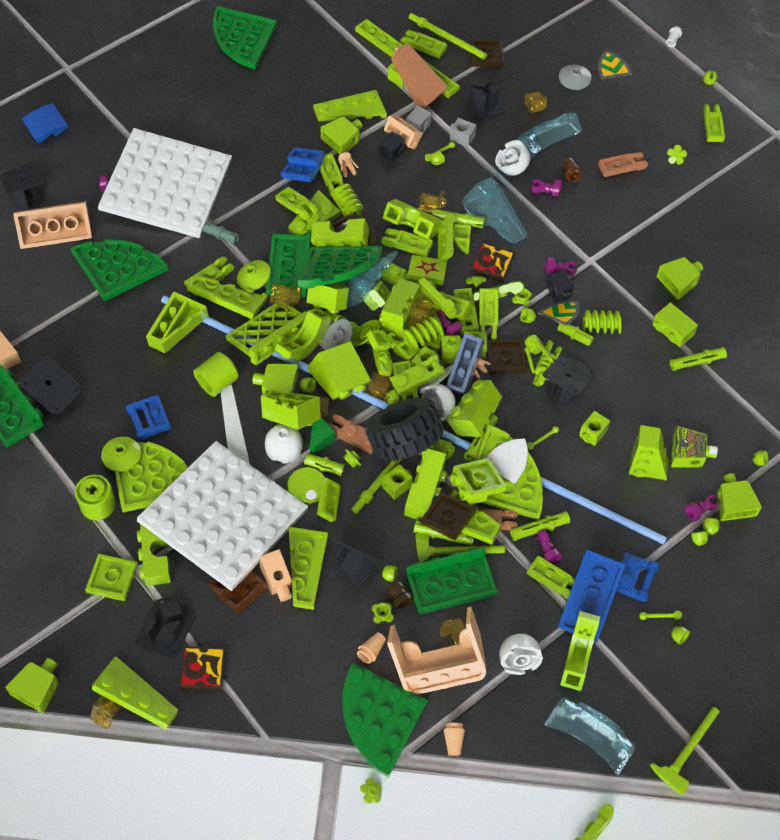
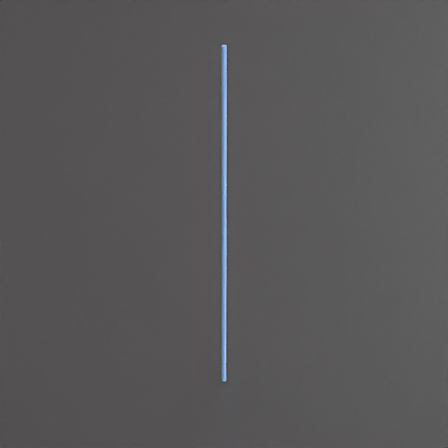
M163 296L161 302L166 304L169 297ZM210 317L203 321L227 334L235 330ZM236 336L235 338L244 339V336ZM278 352L272 354V356L289 364H298L299 369L311 374L307 369L308 364L302 361L297 362L293 358L286 359ZM364 391L351 393L382 409L391 405ZM445 430L443 435H441L442 438L466 450L471 445L470 442ZM541 477L543 487L664 544L667 537Z

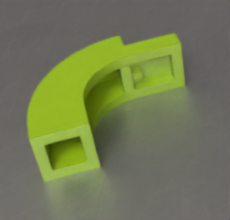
M320 308L307 311L304 323L298 333L293 338L278 343L275 351L286 359L293 358L297 362L303 360L323 339L333 316Z
M579 612L563 670L561 686L581 691L594 638L600 622L599 616Z

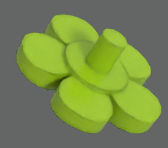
M680 145L674 146V150L669 149L667 151V155L671 156L668 159L669 163L673 164L676 161L678 165L684 162L683 158L687 156V152L685 150L681 151Z
M482 276L468 277L466 280V284H474V287H478L481 282H486V278Z
M373 778L366 779V784L360 786V792L365 794L363 800L367 804L372 803V801L378 803L381 800V796L378 793L382 791V787L379 783L375 784Z

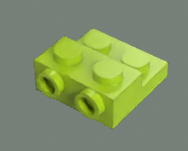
M489 458L456 465L450 476L451 484L459 489L460 499L462 501L466 500L468 505L484 502L488 495L505 492L507 487Z

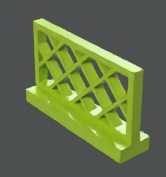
M280 300L227 334L226 340L247 354L253 364L258 365L277 352L275 348L278 343L287 341L298 333L304 323L307 312L300 313L283 300ZM282 307L286 312H276V310ZM272 317V321H262V319ZM275 317H285V320H275ZM288 317H295L292 320H288ZM258 326V330H248L250 327ZM261 326H271V329L261 330ZM274 326H282L279 329H274ZM247 335H257V339H247ZM260 335H268L267 337L260 339ZM244 336V339H235V337ZM246 344H255L250 348L246 347Z

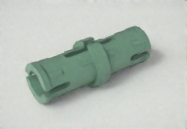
M208 221L203 226L204 233L213 235L218 240L222 239L234 245L239 240V234L228 231L223 226L219 227Z

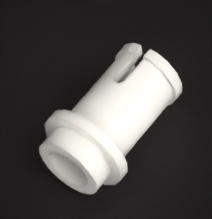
M677 26L669 31L670 35L666 40V44L669 47H674L678 38L682 35L681 28Z

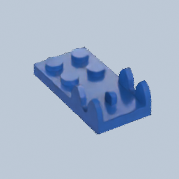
M586 550L582 556L580 567L575 575L572 589L557 628L573 634L580 611L599 616L600 622L594 638V642L597 643L625 564Z

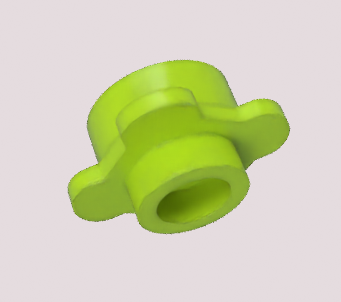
M524 288L522 292L520 291L515 294L512 302L528 306L532 293Z
M346 449L347 453L343 458L353 468L357 464L361 466L359 463L361 458L353 450L349 452Z
M390 603L373 605L372 611L375 616L373 621L376 624L384 621L392 622L394 618L391 614L392 605Z

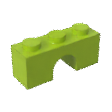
M397 199L387 203L382 217L396 225L405 224L414 228L413 233L428 240L437 235L442 221Z
M365 218L347 220V225L341 232H335L330 221L313 222L311 242L314 247L368 246L369 227Z
M140 524V530H137L138 542H141L142 548L138 549L139 560H143V567H139L140 578L145 580L146 586L171 583L168 557L153 555L156 549L166 547L168 544Z

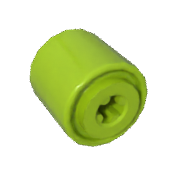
M216 352L193 371L199 385L212 397L217 396L239 377L234 363L221 352Z
M96 474L88 475L77 483L75 497L85 517L97 521L103 520L112 514L116 501L111 485L105 477Z

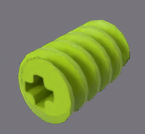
M343 184L332 191L331 196L344 217L362 216L364 207L350 184Z
M586 310L583 316L582 330L585 331L588 328L589 333H591L593 328H595L596 333H599L602 328L604 334H606L607 330L610 329L611 334H613L615 329H617L618 333L621 334L622 318L619 311H615L613 315L611 310L607 311V314H605L604 310H601L598 315L597 310H593L592 314L590 310Z
M434 315L433 317H428L427 320H422L421 324L416 323L414 326L408 327V330H402V337L408 348L413 346L414 349H418L417 343L424 346V340L430 343L431 336L434 340H437V333L442 337L444 332L440 320Z

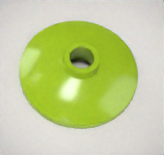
M262 260L251 261L245 264L238 272L237 283L243 290H246V288L257 290L267 283L271 275V269Z
M370 320L361 325V330L351 340L352 345L356 347L365 343L369 344L370 341L366 334L370 330L380 329L381 323L379 320Z
M116 437L107 442L103 447L101 453L102 461L112 471H128L135 467L140 460V446L132 438Z

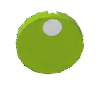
M300 468L289 477L287 483L288 492L306 505H311L314 502L317 503L320 497L322 479L325 477L315 468Z

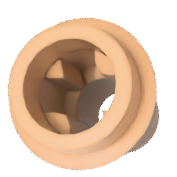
M377 632L358 648V657L367 664L375 661L386 638Z
M447 723L446 729L443 730L448 755L460 756L465 729H463L462 723Z

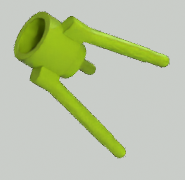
M531 335L525 340L526 347L524 351L527 354L532 373H534L535 369L531 353L538 354L542 351L550 361L553 360L537 335Z

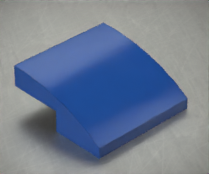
M53 103L42 106L22 118L26 127L39 144L51 134L56 137L69 127Z
M295 147L287 156L288 164L280 172L283 179L312 182L322 165L325 152Z

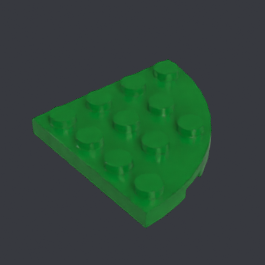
M217 6L213 16V29L218 45L234 61L256 70L277 27V20Z
M106 239L104 242H86L70 248L72 255L104 302L168 271V266L157 254H152L145 250L143 246L128 241Z
M382 246L310 247L298 279L299 287L311 289L315 286L354 279L355 276L368 270L379 260L382 255Z
M352 663L343 689L342 704L346 729L355 748L367 760L369 765L389 778L428 700L408 690H404V688Z

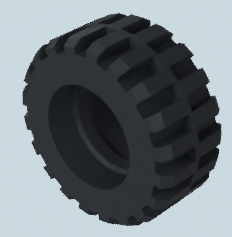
M426 397L408 398L387 406V408L373 415L365 428L375 455L385 461L404 460L410 456H416L422 451H426L428 447L436 444V441H439L444 431V425L434 402Z

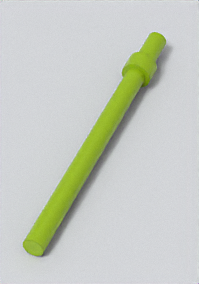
M410 13L408 18L416 22L419 27L427 28L483 60L486 59L487 54L429 23L424 17H418Z
M402 459L398 461L391 460L371 486L360 494V499L351 508L354 513L358 514L363 506L373 499V494L382 485V477L393 470Z

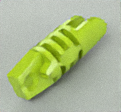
M548 340L545 349L553 360L550 361L542 352L534 370L536 374L532 384L537 387L542 386L545 380H548L543 377L542 373L559 358L563 349L558 346L554 353L551 354L550 351L553 346L551 340Z
M372 347L379 375L390 376L392 373V360L389 349L374 350Z

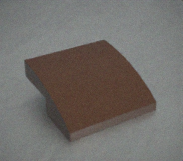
M252 570L233 591L216 579L208 583L213 592L237 614L268 588L266 582L254 574Z

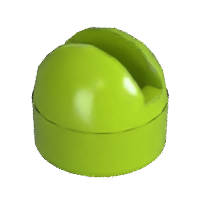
M711 70L707 71L703 81L708 85L715 84L717 73Z
M439 150L431 155L430 159L433 165L438 166L445 162V158Z
M524 308L521 311L520 319L522 322L532 323L536 319V314L534 310Z
M309 377L302 379L300 382L301 390L313 393L316 389L315 379Z
M395 389L389 391L385 396V400L391 405L401 401Z
M767 451L755 452L753 454L754 464L767 466Z
M713 518L704 519L703 529L709 535H713L718 532L720 522Z
M707 531L691 533L692 540L696 545L701 546L707 543Z
M393 565L386 566L382 571L383 578L389 582H396L398 567Z
M677 626L672 630L671 635L674 641L682 644L688 638L690 631L683 626Z

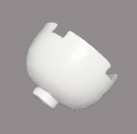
M513 140L505 144L506 148L503 151L499 150L495 163L502 172L514 176L526 170L530 162V153L521 141Z
M441 384L436 386L429 385L420 391L422 397H426L434 402L441 421L446 420L450 411L455 407V396L452 391Z
M279 424L271 428L266 434L265 450L273 461L277 460L281 461V463L293 462L301 455L303 439L297 429Z
M514 634L506 638L502 642L499 651L501 665L506 672L511 674H526L524 670L530 668L533 671L541 664L543 659L538 642L527 634Z

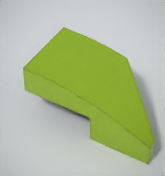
M454 224L453 243L462 252L469 254L471 225Z

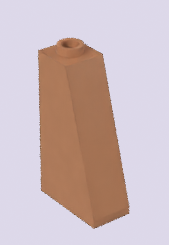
M408 43L403 47L399 45L393 51L395 54L391 60L416 106L426 109L448 86Z

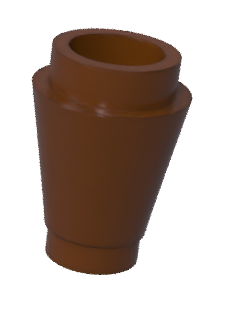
M566 158L563 161L565 177L570 182H576L581 178L582 171L572 158Z

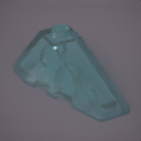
M492 176L478 182L461 201V204L470 215L485 217L484 225L487 227L491 226L497 230L499 235L512 244L528 237L525 228L502 188Z
M396 250L378 260L372 267L355 276L354 279L343 280L338 283V285L349 288L347 301L349 308L365 300L375 287V282L382 277L383 273L381 270L387 269L398 254Z

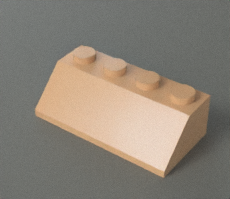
M87 201L22 210L13 213L21 249L92 238Z

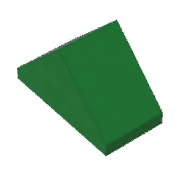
M322 418L313 423L311 431L310 454L317 455L335 442V431Z

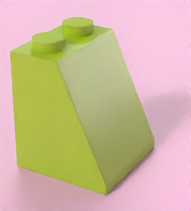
M351 341L319 352L307 367L308 371L333 400L337 398L345 399L355 391L360 393L367 389L366 386L371 381Z

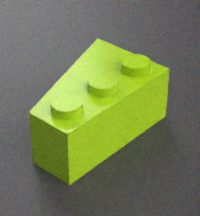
M399 278L396 285H393L391 294L380 316L381 330L387 334L395 333L396 336L402 338V330L406 329L419 298L420 284Z
M173 292L146 335L149 346L163 353L168 352L208 317L207 307Z
M477 380L473 383L469 392L461 398L459 404L450 411L446 421L457 436L483 437V428L485 425H489V416L491 413H495L502 396L491 380Z
M270 391L261 395L262 418L298 430L305 426H311L314 422L321 419L320 399L318 396Z
M640 425L630 455L629 474L636 477L667 480L669 458L666 455V448H664L661 428Z
M431 449L422 451V461L417 466V475L414 483L411 485L404 516L421 520L441 493L440 483H444L447 476V471H444L445 453Z

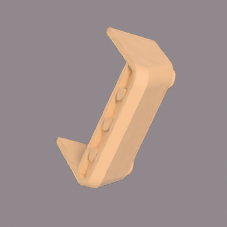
M467 607V627L461 630L459 636L461 644L421 653L419 645L413 641L400 642L395 625L390 626L387 644L404 690L417 695L479 681L485 677L486 663L481 634L472 607Z

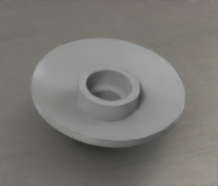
M568 65L561 69L559 81L568 89L581 90L590 84L591 74L583 66Z
M339 319L332 323L323 337L324 349L328 350L349 342L352 336L351 323L346 319Z

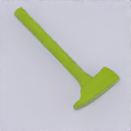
M416 533L415 535L417 558L420 563L427 562L428 558L432 556L450 555L454 552L463 553L474 547L485 548L486 554L505 553L504 545L429 546L430 535Z
M716 707L711 708L673 764L669 767H659L654 763L650 765L659 778L680 795L685 794L689 785V781L679 775L680 769L720 711Z

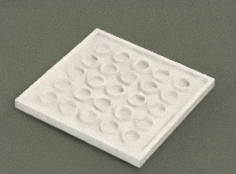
M133 128L100 200L98 209L200 238L203 226L208 220L231 163L232 156Z
M215 441L137 517V522L229 590L233 591L260 562V556L267 554L289 531V527H292L308 510V506Z

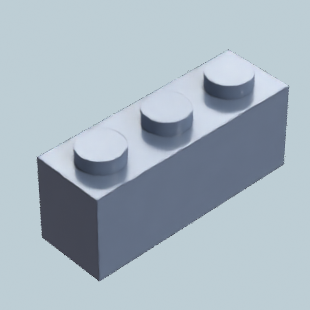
M464 333L446 385L451 391L463 395L468 393L485 343L483 339Z

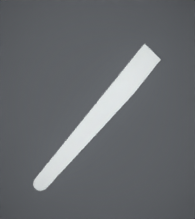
M229 385L221 392L228 450L250 465L232 385Z

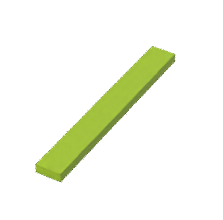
M368 19L355 27L356 32L391 57L394 56L395 53L393 51L399 45L404 46ZM426 62L448 86L442 93L444 96L450 98L460 90V85Z

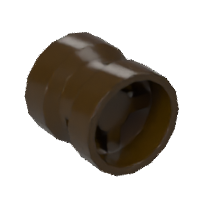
M398 581L386 590L388 596L393 598L394 605L398 610L407 607L414 600L413 595L407 592V586L404 581Z

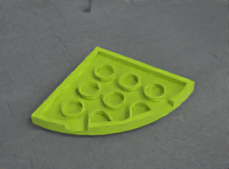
M488 425L476 461L486 459L496 447L514 439L508 433ZM527 452L525 469L514 484L500 475L507 486L505 492L488 495L486 501L481 503L503 510H513L519 515L539 520L543 503L542 481L534 460Z
M137 442L141 449V457L137 465L128 471L115 472L122 512L150 506L188 469L184 461L175 453L151 442Z

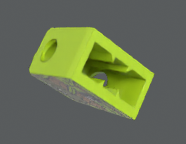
M676 426L672 439L671 467H702L706 457L716 458L718 448L707 445L706 434Z

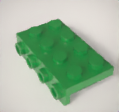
M307 230V235L272 234L269 260L271 275L267 281L266 294H269V296L306 297L308 289L299 287L298 279L310 247H314L311 242V230Z
M1 365L0 440L8 448L44 425L41 420L43 415L40 410L33 408V401L29 395L24 396L22 393L24 390L19 385V382L15 383L13 381L14 376L9 369L5 370Z
M474 547L467 552H454L447 557H434L427 562H414L406 568V577L414 597L418 615L496 596L497 589L485 557V548Z

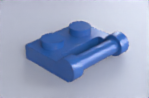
M158 395L129 404L126 407L127 413L131 415L137 431L136 437L139 441L146 440L149 436L171 429ZM142 409L149 425L145 429L138 415V411Z
M625 552L622 560L625 568L616 591L646 602L649 597L648 591L653 577L658 572L660 565L655 561H647ZM641 568H643L647 572L640 590H636L634 587Z

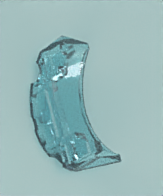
M567 113L534 126L519 135V138L515 140L521 141L527 147L530 159H532L544 148L582 132L577 114Z
M561 698L544 724L547 727L566 732L587 744L608 763L617 775L620 774L636 749L633 742L624 737L625 732L611 719L584 703L579 702L575 704L568 698Z

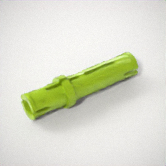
M433 209L432 216L441 220L445 219V216L449 213H452L456 217L454 222L456 224L484 228L485 217L472 216L470 213L460 214Z
M724 347L713 350L705 349L701 353L671 359L670 367L672 371L703 363L710 364L712 361L727 358V352Z
M490 414L489 425L494 427L498 422V418L494 414ZM485 425L483 428V437H475L467 452L464 454L466 460L470 462L476 461L488 425Z
M567 511L554 516L547 515L544 519L510 529V534L513 541L537 534L541 530L553 531L555 527L569 524L570 517Z
M416 520L414 533L430 535L432 539L436 537L469 546L473 544L474 538L461 533L455 541L422 525L421 521Z

